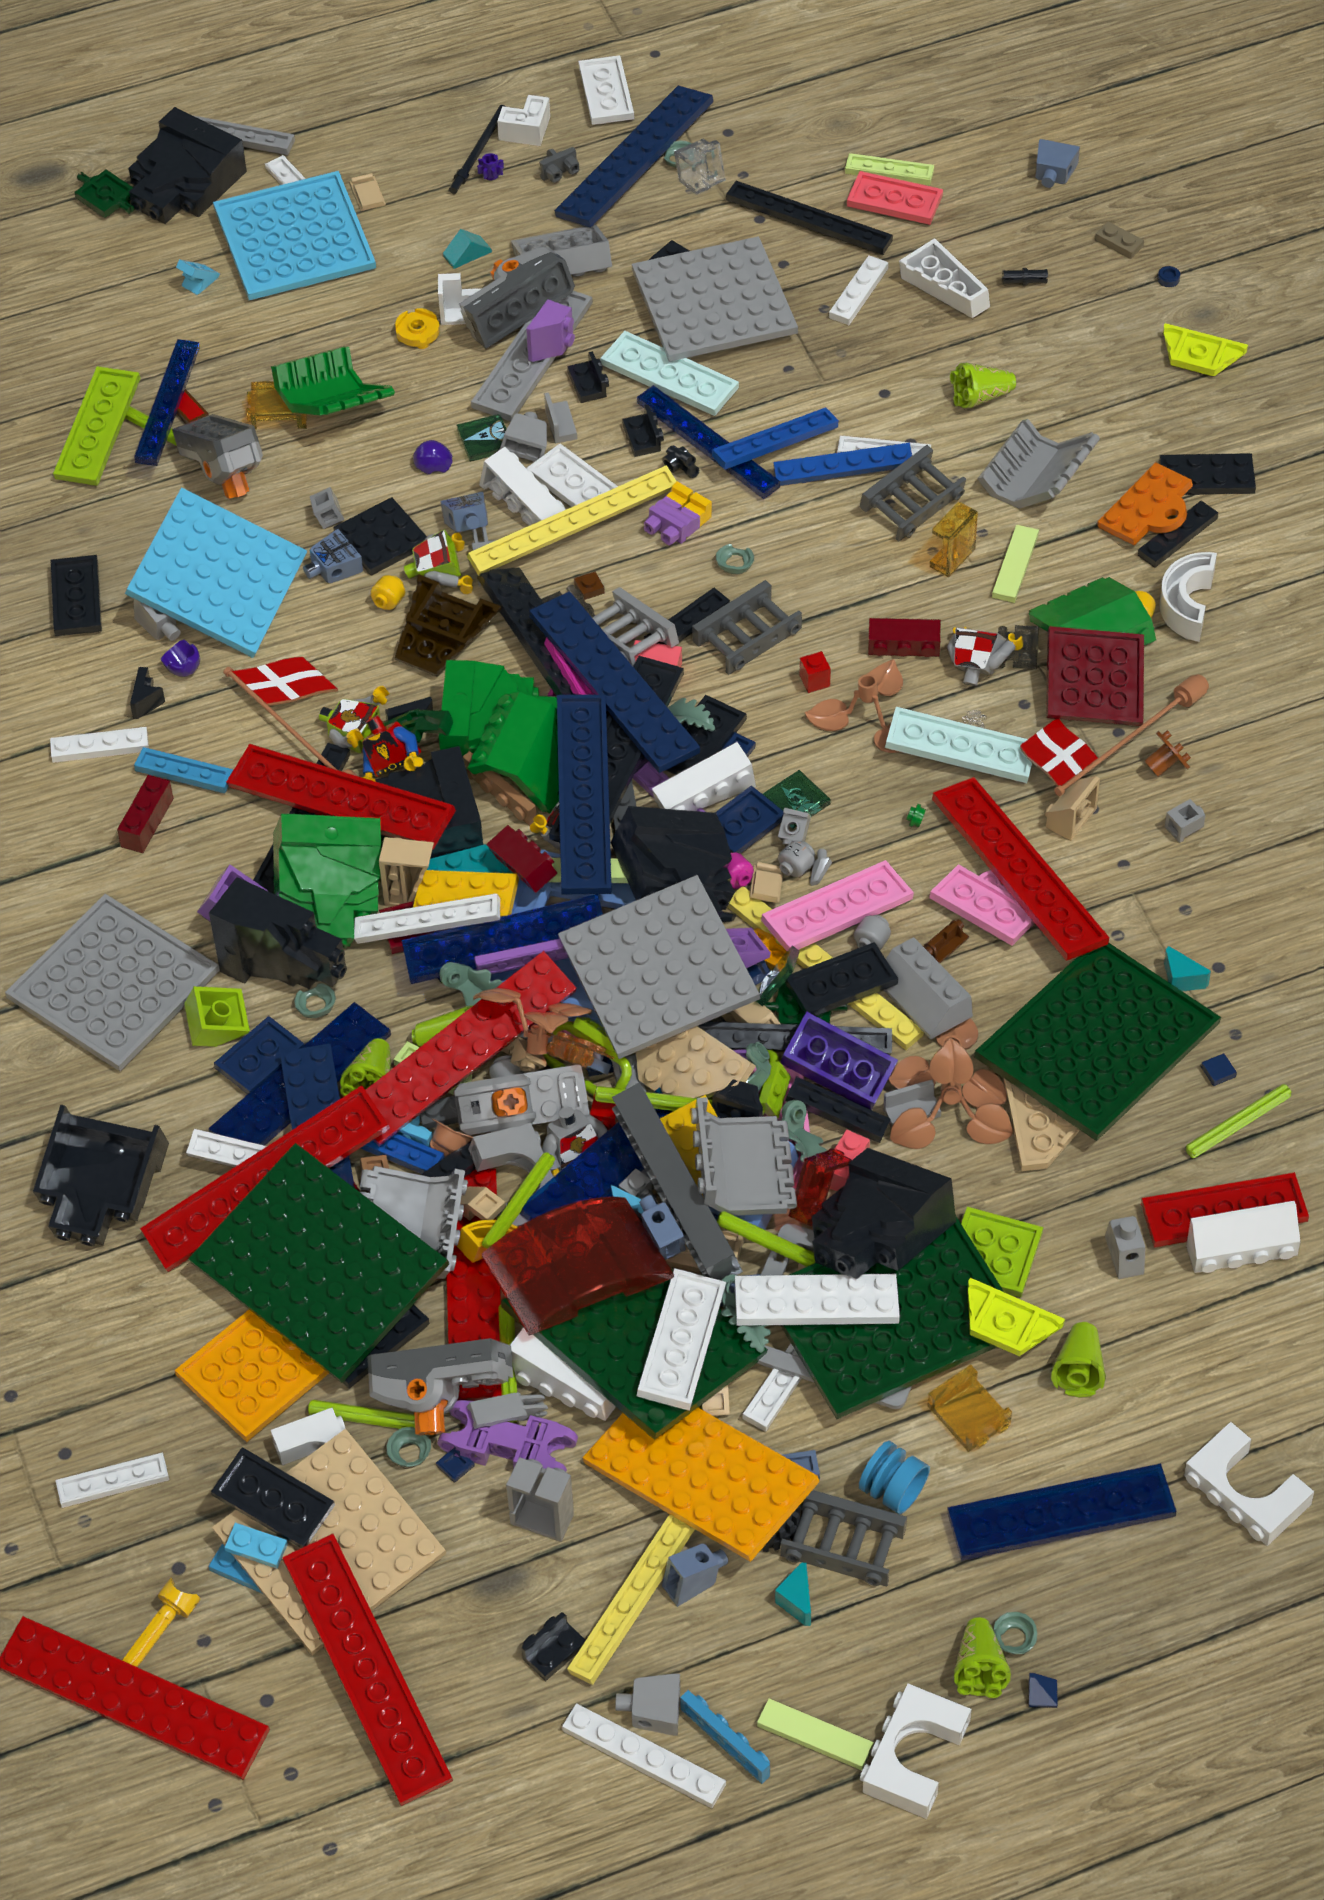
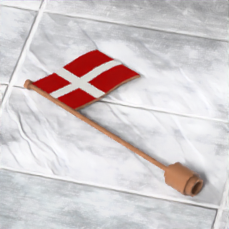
M293 657L254 668L235 671L231 667L224 669L223 673L227 677H231L325 766L336 769L269 707L271 705L294 702L316 694L338 692V688L304 657ZM347 769V770H343V771H342V772H346V773H349V774L358 776V775H356L351 769Z
M1200 674L1189 676L1174 688L1175 700L1099 758L1083 740L1067 729L1060 719H1054L1022 743L1020 749L1028 760L1046 773L1057 786L1054 789L1056 795L1062 796L1065 793V789L1175 705L1179 704L1184 707H1190L1202 698L1209 688L1208 681Z

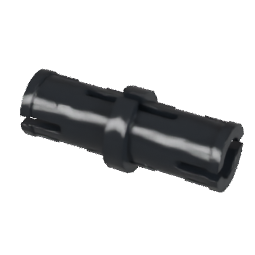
M1022 268V270H1002V284L1022 283L1023 286H1027L1028 283L1048 282V279H1046L1048 278L1047 269L1028 270L1027 268Z

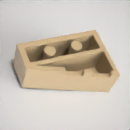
M384 837L379 866L385 906L392 907L413 901L417 888L429 866L434 842Z

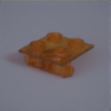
M558 1031L557 1035L548 1032L546 1034L553 1037L552 1041L546 1046V1051L552 1057H557L582 1067L593 1064V1053L610 1059L614 1058L605 1053L606 1048L585 1039H578L561 1031Z

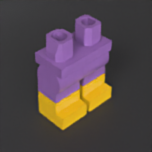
M676 481L671 486V492L662 500H659L655 506L653 505L649 508V517L644 522V530L650 535L660 531L661 540L669 546L675 541L682 544L686 537L693 534L712 517V501L697 492L693 494L692 489Z

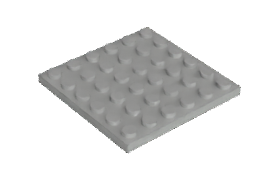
M759 236L632 264V272L669 362L798 334L797 323Z
M698 875L558 933L560 942L618 1059L760 999V994Z
M104 894L5 994L6 998L118 1071H121L185 1006L184 1003L193 987H204L220 970L219 965L107 894Z

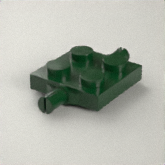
M107 169L93 177H89L83 172L77 175V180L84 184L74 192L75 198L102 217H108L117 209H122L128 214L134 211V206L127 203L130 201L129 191L133 187Z
M778 983L776 1002L761 1001L769 1010L776 1012L780 1024L800 1025L805 1016L785 983ZM847 1004L816 1017L830 1024L832 1011H847Z

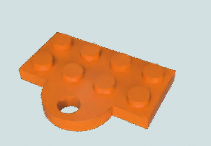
M1155 462L1097 521L1098 528L1134 546L1148 531L1167 533L1179 528L1187 517L1186 504L1182 497L1193 486L1192 480ZM1171 515H1177L1174 519H1167Z

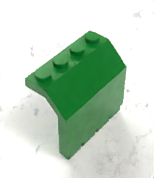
M348 346L271 366L275 390L292 413L328 415L377 401L378 399L391 397L395 394L391 385L370 384L361 381L353 369L350 347Z
M1101 577L1088 583L1087 587L1085 585L1068 592L1067 596L1061 595L1048 601L1047 605L1042 604L1029 610L1028 613L1030 622L1047 632L1049 626L1144 634V646L1156 641L1152 619L1136 592L1110 577L1106 579Z
M522 692L505 694L498 700V705L489 719V724L484 734L480 738L481 741L472 755L468 770L473 775L494 771L510 777L542 812L550 814L559 802L557 709L552 703Z

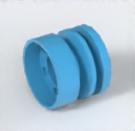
M889 1440L884 1442L870 1458L861 1475L859 1489L866 1494L870 1493V1496L874 1499H878L884 1494L883 1504L900 1515L910 1508L922 1491L930 1473V1466L914 1455L905 1460L906 1451L901 1447L897 1449V1445Z

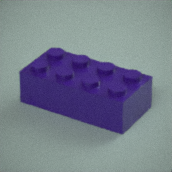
M806 1012L780 1063L842 1097L872 1110L898 1059Z

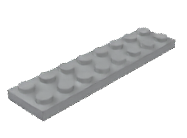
M573 291L557 303L572 308L574 331L593 302L591 296ZM533 319L525 323L472 399L471 408L511 421L514 415L518 414L556 358L554 356L534 362L528 360L526 328Z

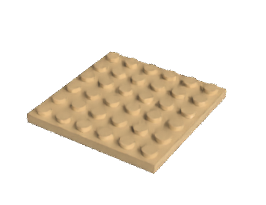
M346 1428L286 1472L335 1501L334 1508L309 1544L334 1533L371 1611L446 1555L444 1547ZM237 1510L212 1527L214 1533L224 1545H226L235 1523L283 1538ZM287 1540L288 1545L283 1557L301 1548ZM232 1554L308 1651L314 1655L322 1649L324 1645L283 1562V1558L278 1569Z

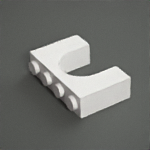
M333 1408L272 1429L273 1444L281 1464L284 1465L309 1456L343 1431L345 1425L342 1417H336Z
M1230 1422L1186 1463L1184 1476L1191 1486L1203 1491L1211 1503L1216 1506L1219 1505L1234 1522L1242 1524L1255 1540L1262 1541L1268 1546L1312 1504L1314 1491L1293 1474L1275 1492L1263 1498H1249L1236 1492L1229 1484L1226 1474L1249 1453L1251 1438Z
M907 1684L904 1692L899 1691L893 1705V1708H896L892 1717L887 1716L882 1732H885L881 1741L876 1740L871 1752V1756L874 1758L871 1765L866 1764L864 1766L860 1781H863V1793L927 1819L938 1795L939 1782L905 1768L898 1761L895 1755V1748L904 1737L921 1732L929 1733L960 1745L970 1723L971 1709Z

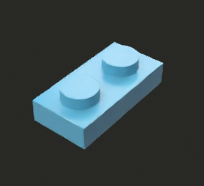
M235 1523L225 1545V1551L278 1569L288 1542L283 1538Z

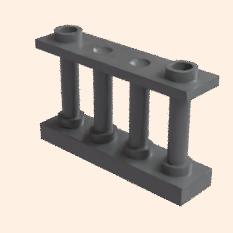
M928 445L924 446L862 493L859 507L864 512L869 511L873 507L878 508L898 526L896 535L898 542L905 537H910L921 524L954 499L958 500L965 492L966 478L961 477L955 483L948 479L931 464L933 449ZM921 470L928 472L946 490L939 495L935 494L916 477V474ZM904 483H910L930 502L921 508L900 489V486ZM888 495H894L914 514L905 520L883 500Z
M766 580L692 626L693 642L698 647L706 642H710L726 657V673L728 675L742 669L745 664L790 635L796 634L802 628V612L798 610L790 616L783 612L771 601L772 585ZM765 607L780 622L770 628L754 611ZM742 619H747L762 634L752 640L736 623ZM728 630L744 645L733 651L717 635Z
M812 1490L800 1504V1510L803 1512L793 1541L782 1538L781 1556L794 1563H807L865 1580V1582L873 1586L882 1585L887 1587L889 1583V1569L883 1568L892 1539L896 1537L904 1538L907 1517ZM816 1514L829 1519L819 1549L803 1544L812 1517ZM842 1522L855 1525L856 1527L846 1557L830 1552L838 1526ZM867 1530L882 1534L873 1564L856 1560Z

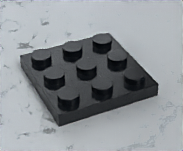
M393 497L333 527L334 531L339 529L361 555L362 566L371 576L412 555L413 548L422 543L427 537Z

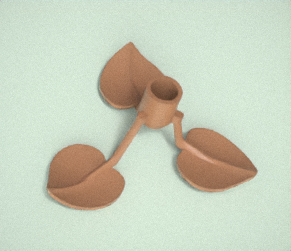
M892 659L879 665L858 679V690L854 691V697L848 709L844 702L837 699H828L818 703L811 710L806 711V718L817 728L825 731H837L848 725L849 718L847 715L852 713L859 697L865 703L874 702L881 727L883 728L875 733L874 743L881 751L888 753L899 752L885 748L891 723L888 726L885 724L878 702V693L883 696H891L898 693L903 687V678L895 660Z
M503 988L484 990L473 996V1000L481 998L499 1003H515L523 1025L524 1037H528L527 1053L535 1055L547 1054L548 1038L551 1037V1033L558 1026L568 1022V1017L584 1014L590 1015L592 1013V1009L576 1004L558 1003L549 1006L548 1010L552 1012H528L524 1014L520 1000L521 994ZM526 1019L537 1025L531 1026V1030H529Z
M970 1018L935 1038L941 1047L949 1038H952L966 1050L976 1043L978 1029ZM909 1056L901 1060L889 1077V1083L896 1089L928 1080H933L934 1086L936 1084V1081L930 1074L928 1062L919 1056ZM977 1070L973 1078L971 1077L969 1082L965 1083L962 1088V1095L965 1101L975 1108L986 1103L1002 1105L1006 1102L1007 1094L1002 1081L995 1073L989 1070Z
M949 1038L930 1061V1074L935 1081L941 1083V1096L938 1097L931 1115L927 1118L922 1108H910L896 1119L890 1133L891 1141L911 1149H920L928 1146L933 1141L936 1133L931 1121L935 1118L943 1102L948 1105H955L958 1102L962 1104L969 1117L972 1118L967 1124V1132L972 1139L979 1143L996 1144L1012 1136L1013 1129L1007 1112L1000 1105L986 1103L979 1106L975 1114L971 1111L965 1098L962 1096L961 1084L967 1083L971 1079L973 1063L967 1051L957 1041Z

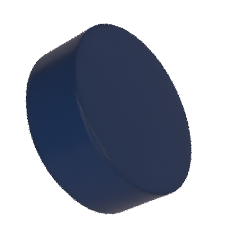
M1172 266L1162 267L1158 272L1159 284L1164 287L1178 285L1180 282V271Z

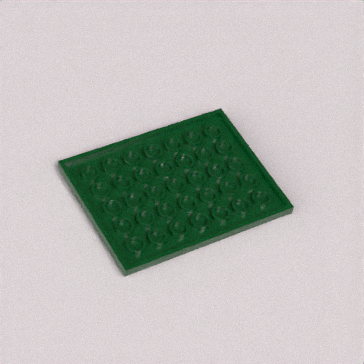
M1108 943V945L1074 959L975 1050L974 1058L1089 1137L1098 1141L1220 1024L1221 1016Z
M296 1143L188 1258L191 1264L341 1383L348 1378L450 1264L440 1253Z
M956 1217V1222L900 1270L897 1271L876 1263L864 1273L896 1274L899 1324L780 1325L835 1418L839 1419L997 1348V1346L970 1335L968 1281L972 1278L1002 1292L1004 1291ZM814 1263L789 1275L845 1274Z
M639 1241L634 1244L593 1291L571 1279V1272L580 1261L566 1255L501 1302L503 1310L523 1327L525 1326L532 1335L654 1440L758 1363L768 1351L764 1347V1351L760 1353L756 1348L750 1347L751 1341L744 1340L746 1333H738L737 1328L739 1326L737 1324H730L729 1320L731 1318L723 1316L721 1314L722 1311L719 1309L690 1411L637 1397L640 1380L674 1272Z

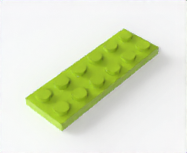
M96 367L53 472L55 479L98 486L141 379L139 372Z

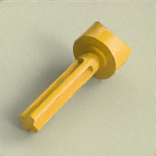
M170 1577L158 1594L164 1606L160 1608L122 1661L138 1667L175 1618L176 1614L188 1618L200 1602V1597L197 1594H188L177 1590L173 1579Z

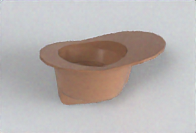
M432 1118L437 1124L430 1141V1146L435 1150L443 1152L445 1156L460 1149L472 1140V1136L454 1131Z

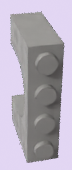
M531 1123L475 1136L472 1138L468 1149L472 1155L477 1172L501 1165H515L530 1173L543 1154L539 1133L534 1131ZM551 1170L548 1171L537 1187L536 1193L531 1196L513 1222V1225L527 1233H530L532 1229L564 1220L569 1212L567 1201L564 1198L562 1199L560 1195L558 1179L552 1175ZM500 1212V1213L496 1216V1219L499 1218V1216L501 1215L502 1212Z

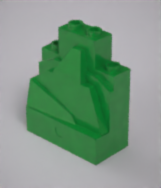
M446 660L441 710L450 712L453 725L449 735L439 733L440 750L459 746L462 757L469 751L474 753L481 741V736L489 724V719L498 705V700L505 694L522 692L552 703L556 709L557 697L539 696V687L534 686V677H520L519 674H509L503 665L467 660Z
M281 814L273 831L274 894L314 912L317 928L341 938L343 949L350 947L354 940L355 917L377 914L378 881L381 877L379 866L381 854L380 818Z

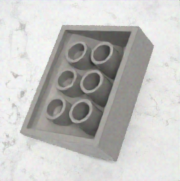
M596 224L591 228L584 226L511 240L515 257L540 247L551 248L565 259L572 276H582L585 272L592 270L594 272H603L607 270L606 268L612 267L609 241Z

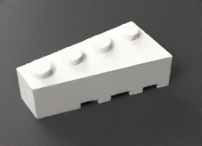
M935 238L899 260L901 278L965 315L974 318L990 307L988 289Z
M506 447L484 461L479 485L483 489L490 488L493 491L492 496L498 501L501 499L506 501L510 511L521 513L522 520L529 526L566 510L562 502L556 500L550 494L548 488L534 477L532 471L525 468L519 462L516 454L510 452Z
M738 742L655 786L652 788L656 803L662 809L697 811L699 808H705L740 794L751 785L755 788L756 785L752 763Z
M525 1326L510 1344L513 1369L517 1381L522 1385H530L538 1389L545 1396H553L569 1407L579 1408L592 1418L598 1417L606 1421L615 1409V1405L532 1335Z

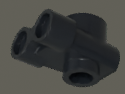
M672 445L666 450L667 455L663 458V463L665 466L667 465L672 473L680 468L691 478H695L699 474V467L695 465V456L690 454L685 447L677 448Z

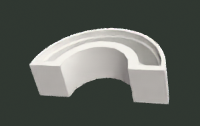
M1200 552L1184 556L1175 561L1163 576L1159 603L1162 618L1174 632L1185 639L1200 641L1206 606L1196 603L1189 597V594L1199 589H1211L1217 553Z

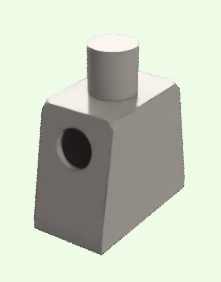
M526 412L524 415L515 414L505 431L500 450L506 447L518 457L537 461L544 455L547 446V423L537 419L538 417L534 412Z
M134 599V619L152 637L160 640L166 636L170 641L179 637L181 631L176 627V619Z
M1130 1216L1109 1221L1105 1239L1118 1279L1144 1275L1145 1244L1136 1217ZM1131 1253L1130 1260L1126 1259V1256Z
M680 1674L634 1679L633 1694H616V1711H632V1726L635 1728L678 1736Z

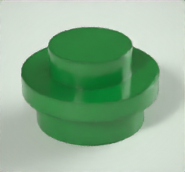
M917 803L916 807H910L906 820L910 821V827H913V825L919 827L926 809L922 808L921 804Z

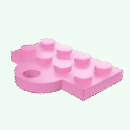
M958 864L930 892V899L1011 946L1035 924L1008 890L1000 884L1001 882L992 871L984 872L978 876Z

